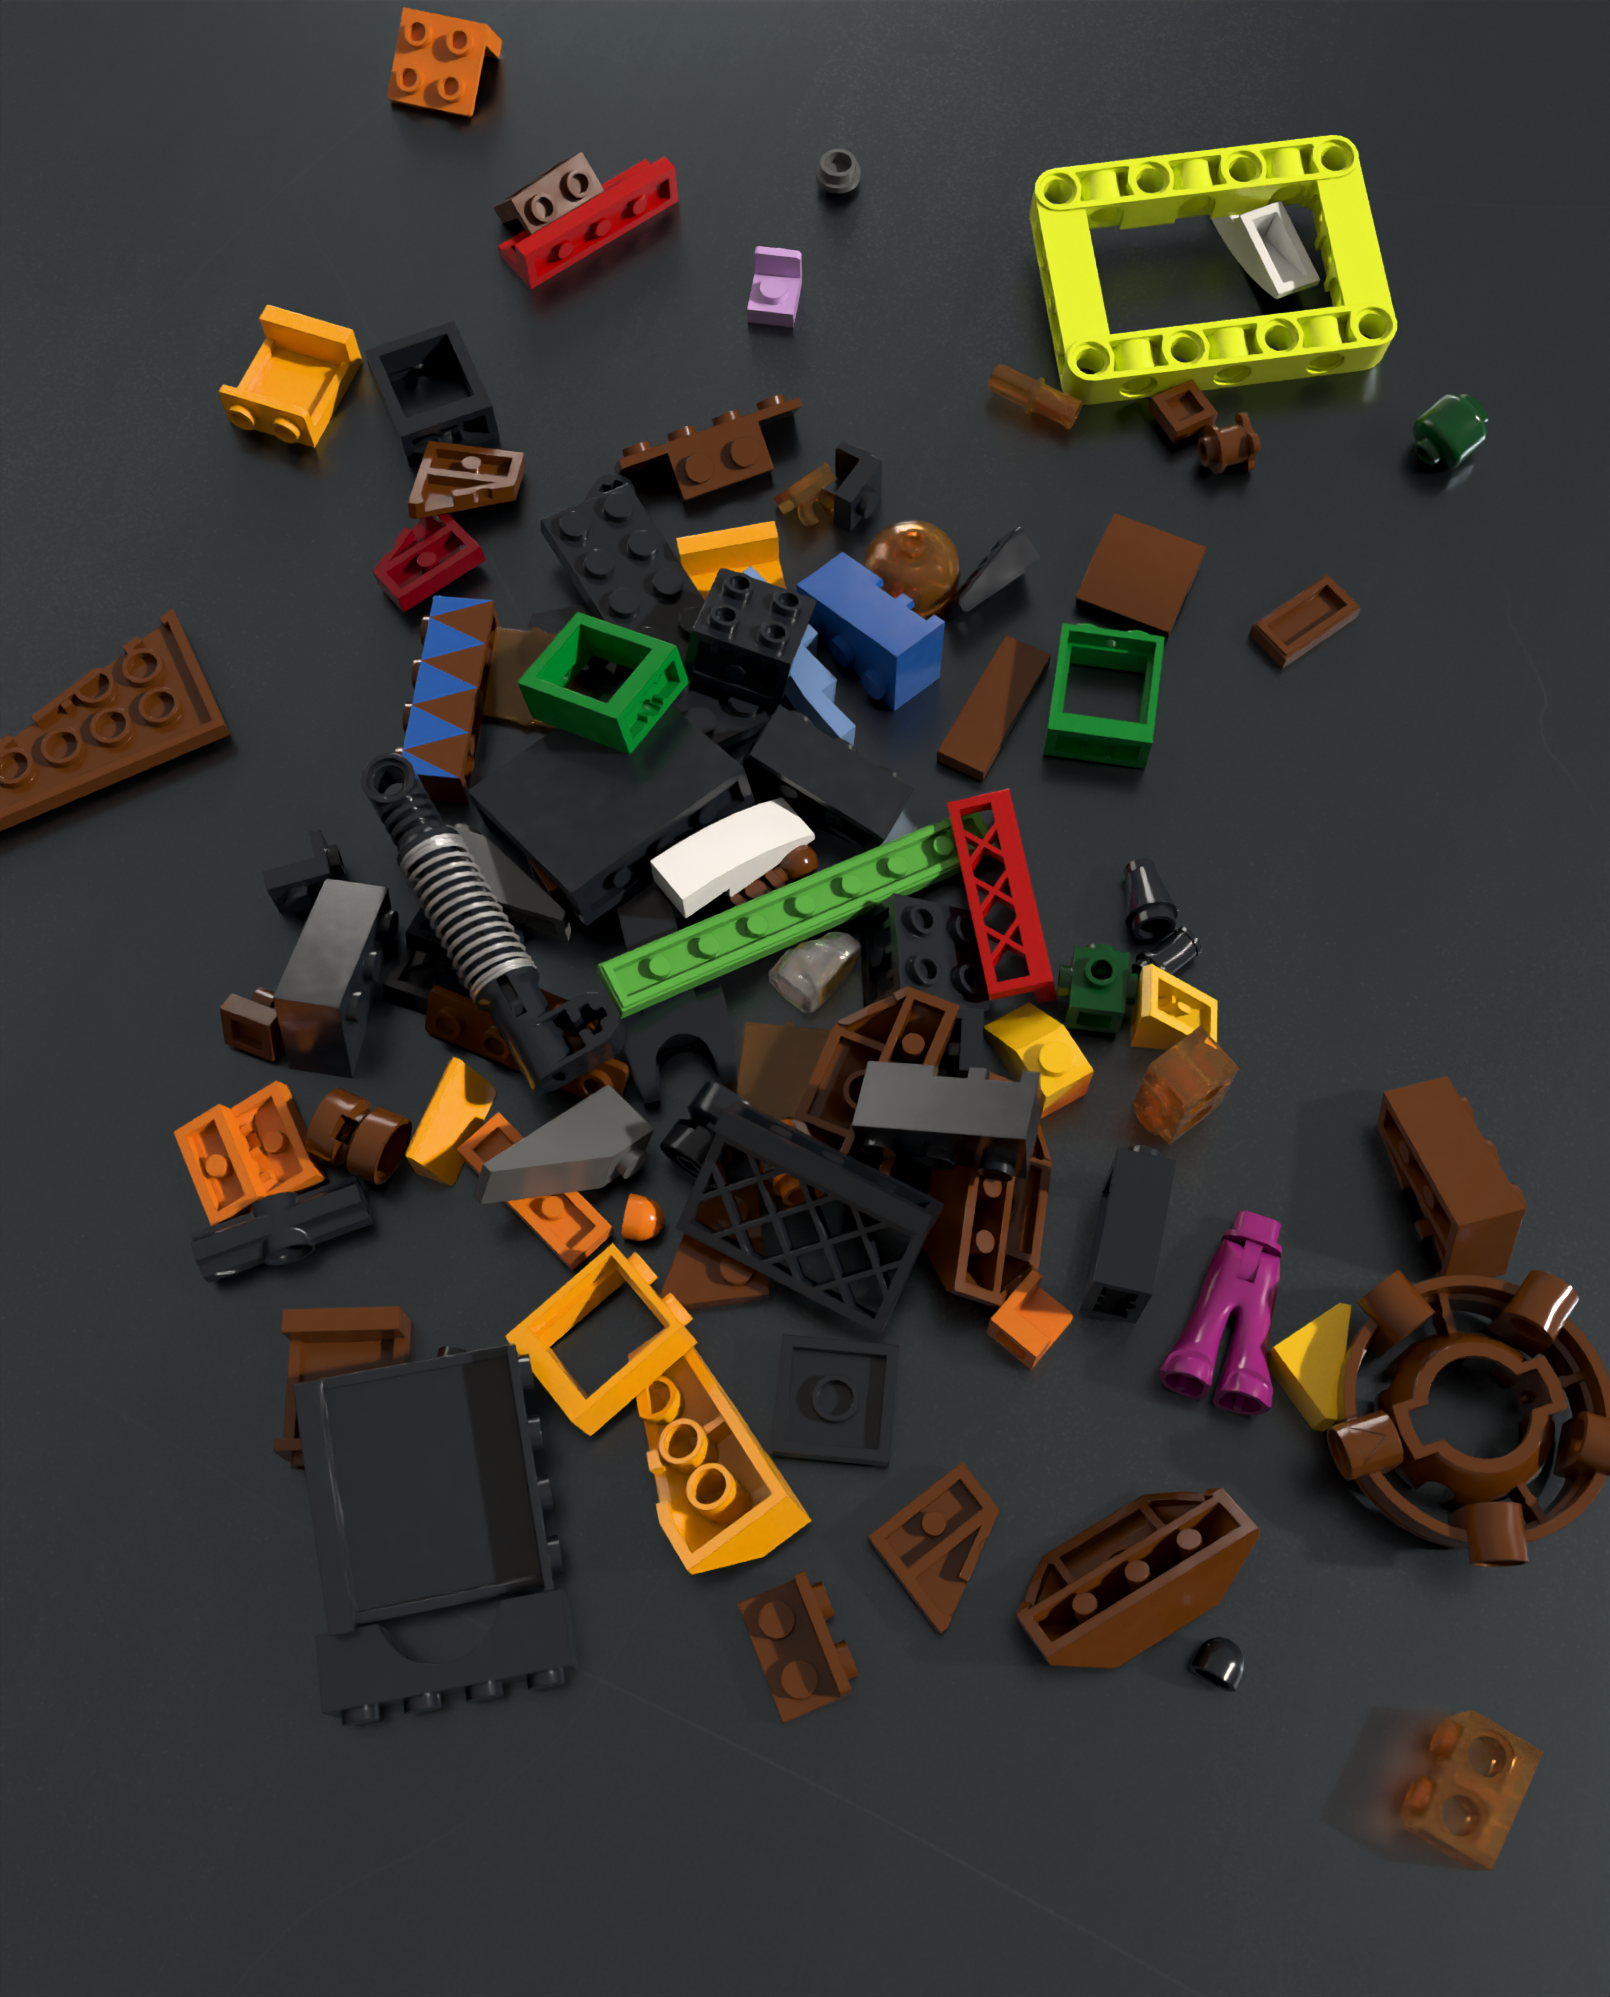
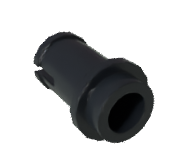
M1178 927L1173 931V934L1150 952L1142 950L1136 955V962L1131 967L1132 973H1137L1139 979L1143 966L1153 964L1172 975L1192 958L1202 953L1201 944L1188 928Z

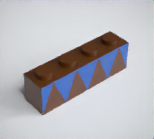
M434 596L430 615H424L421 621L420 637L424 647L422 657L415 658L412 665L411 678L415 691L413 701L406 702L403 709L402 723L403 730L406 733L403 747L398 746L395 753L405 757L412 764L429 794L430 800L469 803L470 795L468 790L472 788L501 633V625L494 600Z

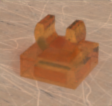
M825 462L773 499L783 514L798 506V517L802 524L809 528L819 522L812 510L813 502L820 503L827 514L834 511V495L823 488L837 478Z

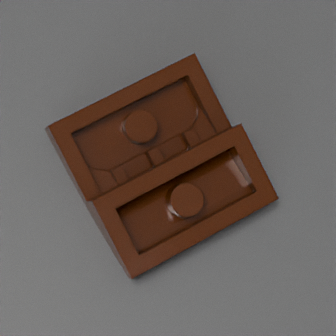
M1114 513L1076 594V602L1169 637L1184 599L1190 592L1206 554L1207 547Z

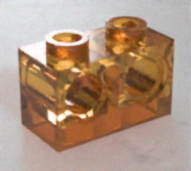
M1199 1026L1149 1064L1133 1103L1137 1108L1135 1112L1139 1121L1148 1132L1155 1136L1160 1134L1171 1145L1220 1106L1239 1067L1212 1037Z
M1470 1710L1455 1714L1453 1719L1447 1716L1438 1726L1430 1744V1750L1436 1753L1427 1776L1419 1774L1415 1778L1405 1797L1403 1807L1410 1813L1403 1828L1471 1870L1492 1871L1543 1755V1751L1476 1711ZM1474 1740L1483 1743L1491 1755V1767L1485 1776L1477 1773L1469 1762L1468 1750ZM1449 1797L1457 1800L1465 1811V1826L1457 1835L1449 1831L1442 1820V1806Z

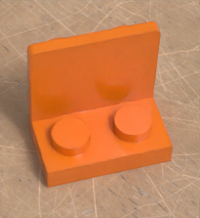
M403 7L387 97L395 103L467 118L472 117L484 56L499 59L502 47L501 38L484 23Z

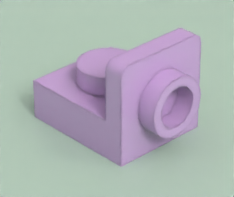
M758 246L754 253L755 274L747 307L748 322L794 327L802 287V254L796 250Z

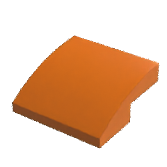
M275 1081L232 1108L218 1104L174 1131L211 1227L251 1213V1206L262 1198L282 1192L301 1194L327 1179L319 1158L310 1155L305 1149L307 1130L286 1084Z

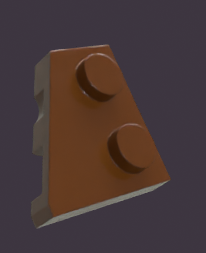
M428 441L408 500L409 518H425L516 500L525 470L524 453Z
M749 1185L732 1191L743 1222L760 1216L757 1185ZM721 1195L703 1201L695 1220L716 1231L732 1226ZM761 1225L746 1229L754 1250L765 1256ZM685 1233L659 1296L663 1299L671 1292L685 1310L770 1300L768 1278L766 1275ZM735 1233L728 1235V1237L738 1242Z
M963 1462L867 1537L868 1541L938 1634H941L948 1628L983 1546L1000 1512L999 1508Z

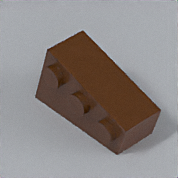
M1448 1076L1383 1092L1377 1128L1401 1189L1412 1188L1425 1219L1417 1221L1415 1225L1421 1240L1433 1239L1442 1261V1269L1435 1273L1436 1278L1451 1275L1495 1277L1506 1274L1522 1218L1526 1214V1202L1519 1186L1515 1183H1510L1503 1172L1494 1143L1489 1138L1484 1139L1476 1126L1472 1107L1468 1099L1464 1095H1458Z

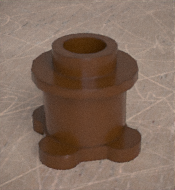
M1246 412L1236 414V424L1222 428H1218L1214 424L1206 426L1203 437L1199 438L1197 444L1199 459L1202 465L1208 466L1214 474L1222 473L1227 466L1241 463L1244 472L1255 469V457L1260 452V439L1258 434L1254 432Z

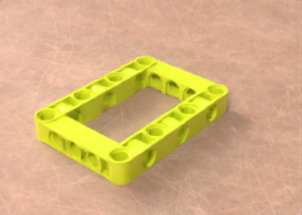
M1328 135L1054 168L1041 174L1035 183L1029 220L1061 388L1064 395L1074 403L1092 405L1153 397L1191 379L1203 391L1363 371L1374 368L1381 361L1397 331V319L1394 314L1360 166L1359 153L1356 146L1345 137ZM1279 201L1282 202L1283 206L1300 204L1301 208L1306 207L1307 210H1312L1317 232L1314 242L1316 251L1321 250L1326 273L1323 285L1325 292H1330L1333 307L1118 334L1109 333L1089 229L1119 226L1120 230L1171 224L1178 218L1210 215V219L1241 215ZM1362 334H1365L1372 339L1366 338ZM1269 346L1277 347L1280 351L1273 350ZM1174 357H1181L1185 359L1188 363L1180 362L1176 360ZM1080 369H1089L1095 374H1086Z

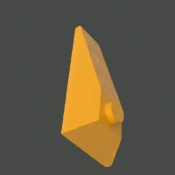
M666 1328L628 1354L629 1362L663 1333ZM694 1346L636 1396L639 1416L644 1420L650 1452L646 1453L649 1471L654 1474L659 1503L656 1504L659 1523L690 1574L694 1575L762 1558L812 1521Z

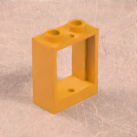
M613 1243L505 1336L510 1344L515 1343L516 1351L519 1355L529 1353L532 1372L571 1422L590 1437L697 1343V1340L685 1327L693 1319L671 1292L663 1299L659 1297L650 1286L658 1277L636 1251L626 1258ZM627 1281L666 1330L589 1397L550 1347Z

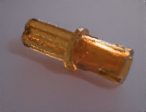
M999 364L994 368L988 381L987 387L990 391L1025 407L1026 414L1030 415L1032 412H1035L1064 426L1068 430L1072 428L1083 405V400L1076 399L1047 385L1045 378L1041 377L1037 381L1004 364Z

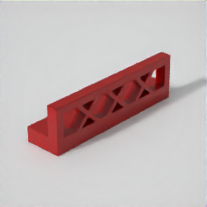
M665 156L652 164L644 159L602 184L605 192L530 236L524 230L498 245L500 256L527 286L533 289L678 202L675 166Z
M1009 788L948 802V810L990 1001L1032 991L1036 1004L1057 1000L1053 975ZM992 809L995 823L983 840L964 830L961 816ZM997 837L1001 850L992 845ZM967 843L976 848L971 857ZM985 854L1005 865V871L994 887L974 877L973 871ZM1008 883L1012 898L1002 893ZM978 891L987 895L981 905ZM996 901L1015 911L1016 919L1005 935L998 933L984 923L985 916ZM1019 932L1023 946L1013 941ZM988 939L998 944L992 953ZM1009 950L1026 960L1029 975L997 982L994 967L1005 951Z

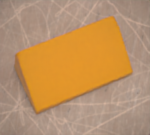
M453 1057L449 1061L405 1152L406 1158L416 1174L448 1186H452L456 1182L465 1163L460 1157L457 1148L482 1127L497 1095L496 1088L489 1081L458 1058Z

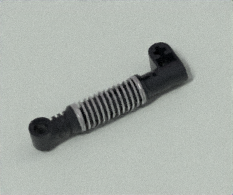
M385 753L369 761L362 771V788L379 819L385 825V829L391 836L392 842L397 846V851L399 852L397 865L400 868V873L408 880V887L414 890V897L419 899V907L425 909V917L431 919L430 926L437 929L436 937L442 939V947L448 949L447 957L454 959L453 967L460 969L459 977L465 979L464 987L470 989V997L473 999V1002L479 1010L490 1014L533 1093L545 1094L554 1091L617 1055L625 1043L626 1031L617 1007L611 999L600 993L587 992L572 998L552 1010L538 987L540 974L537 971V966L534 965L531 956L526 953L525 946L520 943V937L514 933V926L508 923V916L503 913L502 906L497 903V897L491 893V886L486 883L485 876L480 873V867L474 863V857L469 854V849L463 838L459 835L458 831L452 827H447L442 821L441 815L436 811L434 803L430 800V796L412 764L405 757L396 753ZM404 783L402 789L397 793L384 795L387 788L391 785ZM413 881H419L417 885L413 884ZM596 1020L603 1030L593 1035L586 1025ZM574 1026L585 1045L584 1048L577 1052H574L563 1032Z

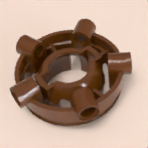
M1400 1270L1395 1271L1357 1302L1369 1319L1360 1327L1346 1350L1337 1387L1338 1420L1334 1426L1328 1427L1327 1430L1329 1448L1342 1476L1347 1480L1355 1479L1371 1502L1402 1528L1433 1543L1468 1550L1469 1561L1472 1566L1510 1567L1528 1564L1527 1544L1553 1534L1575 1520L1594 1501L1607 1477L1610 1476V1380L1603 1363L1591 1343L1573 1321L1568 1318L1579 1300L1577 1292L1557 1276L1540 1270L1530 1271L1521 1286L1496 1278L1478 1275L1443 1276L1412 1285ZM1451 1310L1471 1312L1490 1318L1491 1321L1486 1327L1488 1330L1534 1359L1527 1360L1519 1351L1499 1339L1481 1333L1457 1332L1453 1320L1454 1313ZM1432 1316V1323L1437 1334L1430 1335L1411 1344L1390 1363L1386 1370V1376L1394 1379L1388 1389L1376 1395L1374 1412L1357 1418L1355 1402L1356 1377L1368 1347L1380 1358ZM1466 1358H1480L1495 1363L1492 1375L1506 1388H1510L1519 1404L1524 1419L1521 1421L1522 1442L1511 1453L1499 1458L1483 1459L1474 1458L1459 1452L1444 1439L1422 1445L1413 1429L1409 1413L1429 1404L1428 1395L1431 1383L1436 1374L1454 1360L1465 1361ZM1564 1390L1569 1401L1572 1418L1562 1423L1553 1475L1565 1478L1566 1480L1554 1501L1543 1511L1538 1504L1537 1498L1531 1494L1527 1486L1539 1476L1551 1450L1555 1434V1416L1568 1409ZM1394 1470L1407 1485L1414 1489H1418L1426 1482L1440 1483L1448 1487L1441 1502L1461 1508L1447 1515L1448 1524H1445L1425 1514L1408 1502L1392 1487L1383 1475ZM1507 1498H1510V1500L1512 1501V1502H1501V1501H1503V1500H1505V1499H1507Z

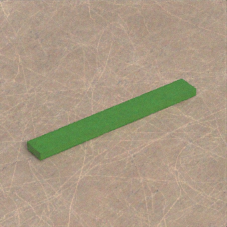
M979 812L961 816L964 830L983 840L989 829ZM950 817L598 964L597 974L611 1001L616 1005L622 1019L866 914L893 893L907 896L961 873L962 870ZM994 841L992 845L1000 849L997 842ZM967 843L971 857L976 848ZM985 854L979 864L991 860L993 857Z

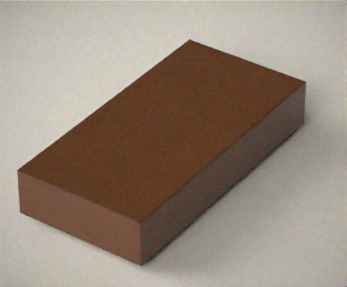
M1327 574L1254 623L1249 635L1283 669L1356 619L1361 607Z

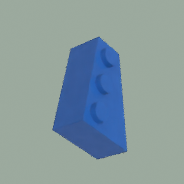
M842 552L796 585V592L816 600L809 625L828 644L834 659L844 667L849 665L860 676L866 691L874 699H882L895 711L940 678L945 622L936 615L925 620L911 610L914 607V601L903 593L897 598H893L880 589L884 585L882 578Z

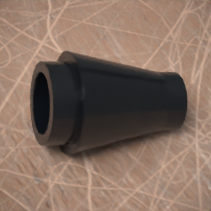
M1145 858L1131 861L1124 867L1126 879L1125 924L1128 929L1133 931L1134 936L1140 940L1152 941L1164 938L1172 933L1176 927L1175 920L1178 917V909L1159 877L1155 863Z

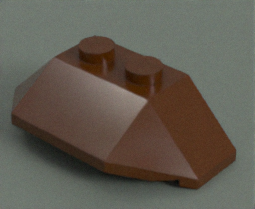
M906 986L894 992L893 996L870 1004L835 1022L792 1118L794 1128L894 1178L904 1155L898 1154L896 1158L887 1159L864 1151L863 1146L857 1145L852 1128L868 1061L936 1065L939 1069L960 1005Z
M990 1072L989 1080L1011 1081ZM1040 1123L1027 1179L1013 1177L1011 1181L1001 1182L981 1176L978 1173V1169L955 1165V1168L952 1170L932 1168L928 1195L945 1204L935 1225L931 1228L923 1248L947 1292L991 1307H998L1008 1299V1296L1015 1291L1033 1269H1039L1052 1160Z
M1223 1488L1206 1489L1205 1493L1178 1491L1143 1494L1043 1555L1029 1584L1025 1601L1021 1602L1017 1610V1619L1050 1666L1116 1669L1219 1605L1260 1536L1259 1529Z

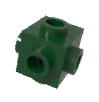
M1106 944L1074 947L1070 966L1060 965L1057 983V997L1066 998L1065 1028L1118 1034L1125 1015L1126 1005L1134 1006L1137 993L1138 974L1128 972L1130 952L1116 951L1115 948Z

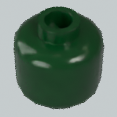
M1447 394L1441 396L1413 425V436L1417 442L1413 446L1416 455L1428 466L1436 464L1445 468L1459 466L1487 437L1486 423L1488 422V415L1485 409L1475 398L1467 394H1461L1460 396Z

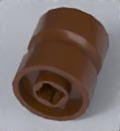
M335 1088L326 1095L313 1114L307 1129L305 1149L310 1155L334 1166H341L347 1162V1169L351 1174L375 1185H382L397 1170L405 1155L412 1134V1122L409 1118L385 1107H376L371 1111V1104L367 1099L343 1088Z

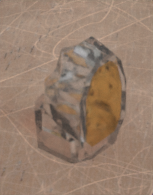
M839 931L828 932L817 940L801 942L795 949L787 950L769 971V982L783 998L800 1011L812 1013L824 1005L852 971L861 956V946L851 935Z

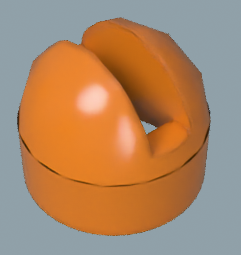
M630 1193L624 1213L621 1238L635 1241L652 1239L660 1233L664 1225L663 1211L652 1198Z

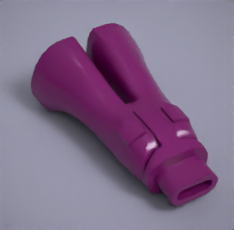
M1238 1211L1233 1229L1224 1232L1221 1244L1210 1262L1191 1317L1180 1337L1166 1354L1158 1373L1160 1381L1173 1392L1194 1400L1203 1399L1208 1395L1212 1384L1219 1344L1226 1322L1231 1315L1235 1318L1234 1328L1213 1397V1404L1220 1409L1243 1415H1260L1270 1410L1273 1388L1268 1366V1345L1271 1320L1280 1281V1258L1282 1256V1247L1277 1243L1281 1224L1278 1221L1249 1211Z

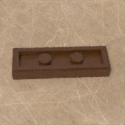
M1005 635L939 747L936 760L983 781L1050 665L1051 655Z

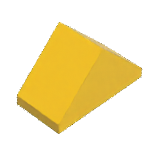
M1153 964L1143 966L1138 979L1135 1004L1132 1006L1130 1047L1202 1053L1217 1051L1218 1001Z
M1338 1303L1274 1346L1268 1353L1269 1371L1313 1430L1324 1432L1338 1420L1337 1387L1341 1366L1346 1354L1351 1305Z

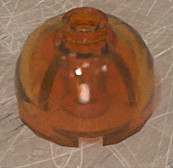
M917 519L903 520L884 528L869 544L863 566L883 579L884 585L880 589L893 598H897L902 593L914 601V607L911 610L919 616H927L932 613L936 616L942 614L941 612L946 608L947 603L959 590L961 580L958 550L944 531L925 521Z

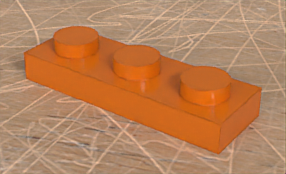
M498 1112L458 1147L457 1151L460 1157L480 1175L485 1162L524 1137ZM578 1191L504 1201L572 1271L614 1233L612 1226Z

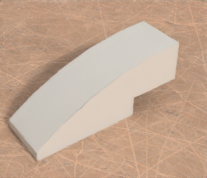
M1281 201L1241 215L1212 219L1220 236L1244 270L1261 288L1275 299L1318 285L1320 278Z
M783 797L767 801L734 813L705 827L652 859L650 863L653 879L681 914L688 918L723 892H726L731 898L780 864L783 858L792 850L813 841L815 834Z

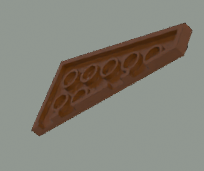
M173 608L159 618L161 625L143 639L136 635L123 645L122 648L125 652L104 669L94 667L31 716L34 722L18 735L11 738L7 734L0 739V831L230 735Z

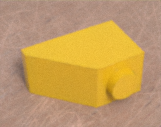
M1030 1002L984 1026V1035L1015 1082H1020L1022 1071L1040 1072V1119L1087 1093L1094 1072L1093 1068L1065 1026Z

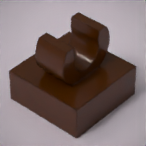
M260 987L254 992L250 1000L232 993L220 1007L225 1044L272 1062L276 1059L284 1048L277 1013L273 1009L275 1007L273 1001L275 992Z

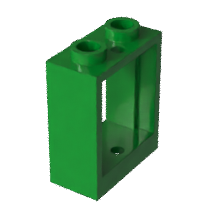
M579 612L556 635L555 639L517 682L533 719L631 755L689 683L676 645ZM593 656L634 670L608 703L566 689Z
M1063 623L1057 650L1043 755L1145 769L1153 743L1165 637L1149 635L1140 630L1126 632L1098 628L1088 623L1077 625ZM1069 663L1143 673L1138 723L1063 713Z

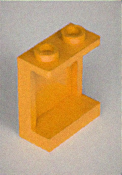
M267 304L259 317L266 336L265 341L238 387L234 388L223 384L218 391V396L229 422H232L237 427L244 430L255 429L274 435L287 443L297 442L315 448L363 362L354 331Z

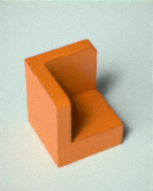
M1035 1269L1026 1276L992 1316L986 1331L990 1337L1030 1370H1032L1073 1319V1315L1069 1310L1039 1287L1043 1275Z

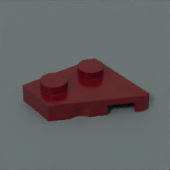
M446 513L421 518L413 530L405 527L395 540V546L392 551L384 555L373 570V574L380 588L403 612H406L484 562L485 557L480 545Z

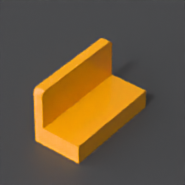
M775 521L676 538L679 562L704 600H706L720 568L743 573V571L751 566L767 583L786 589L779 561V540Z

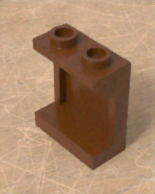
M400 1306L283 1309L281 1333L290 1340L283 1439L274 1440V1453L287 1462L291 1461L290 1468L305 1471L293 1384L409 1362L411 1320Z

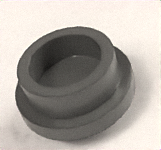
M829 150L821 157L820 162L817 164L816 181L825 191L846 193L854 189L860 182V166L855 156L847 150Z

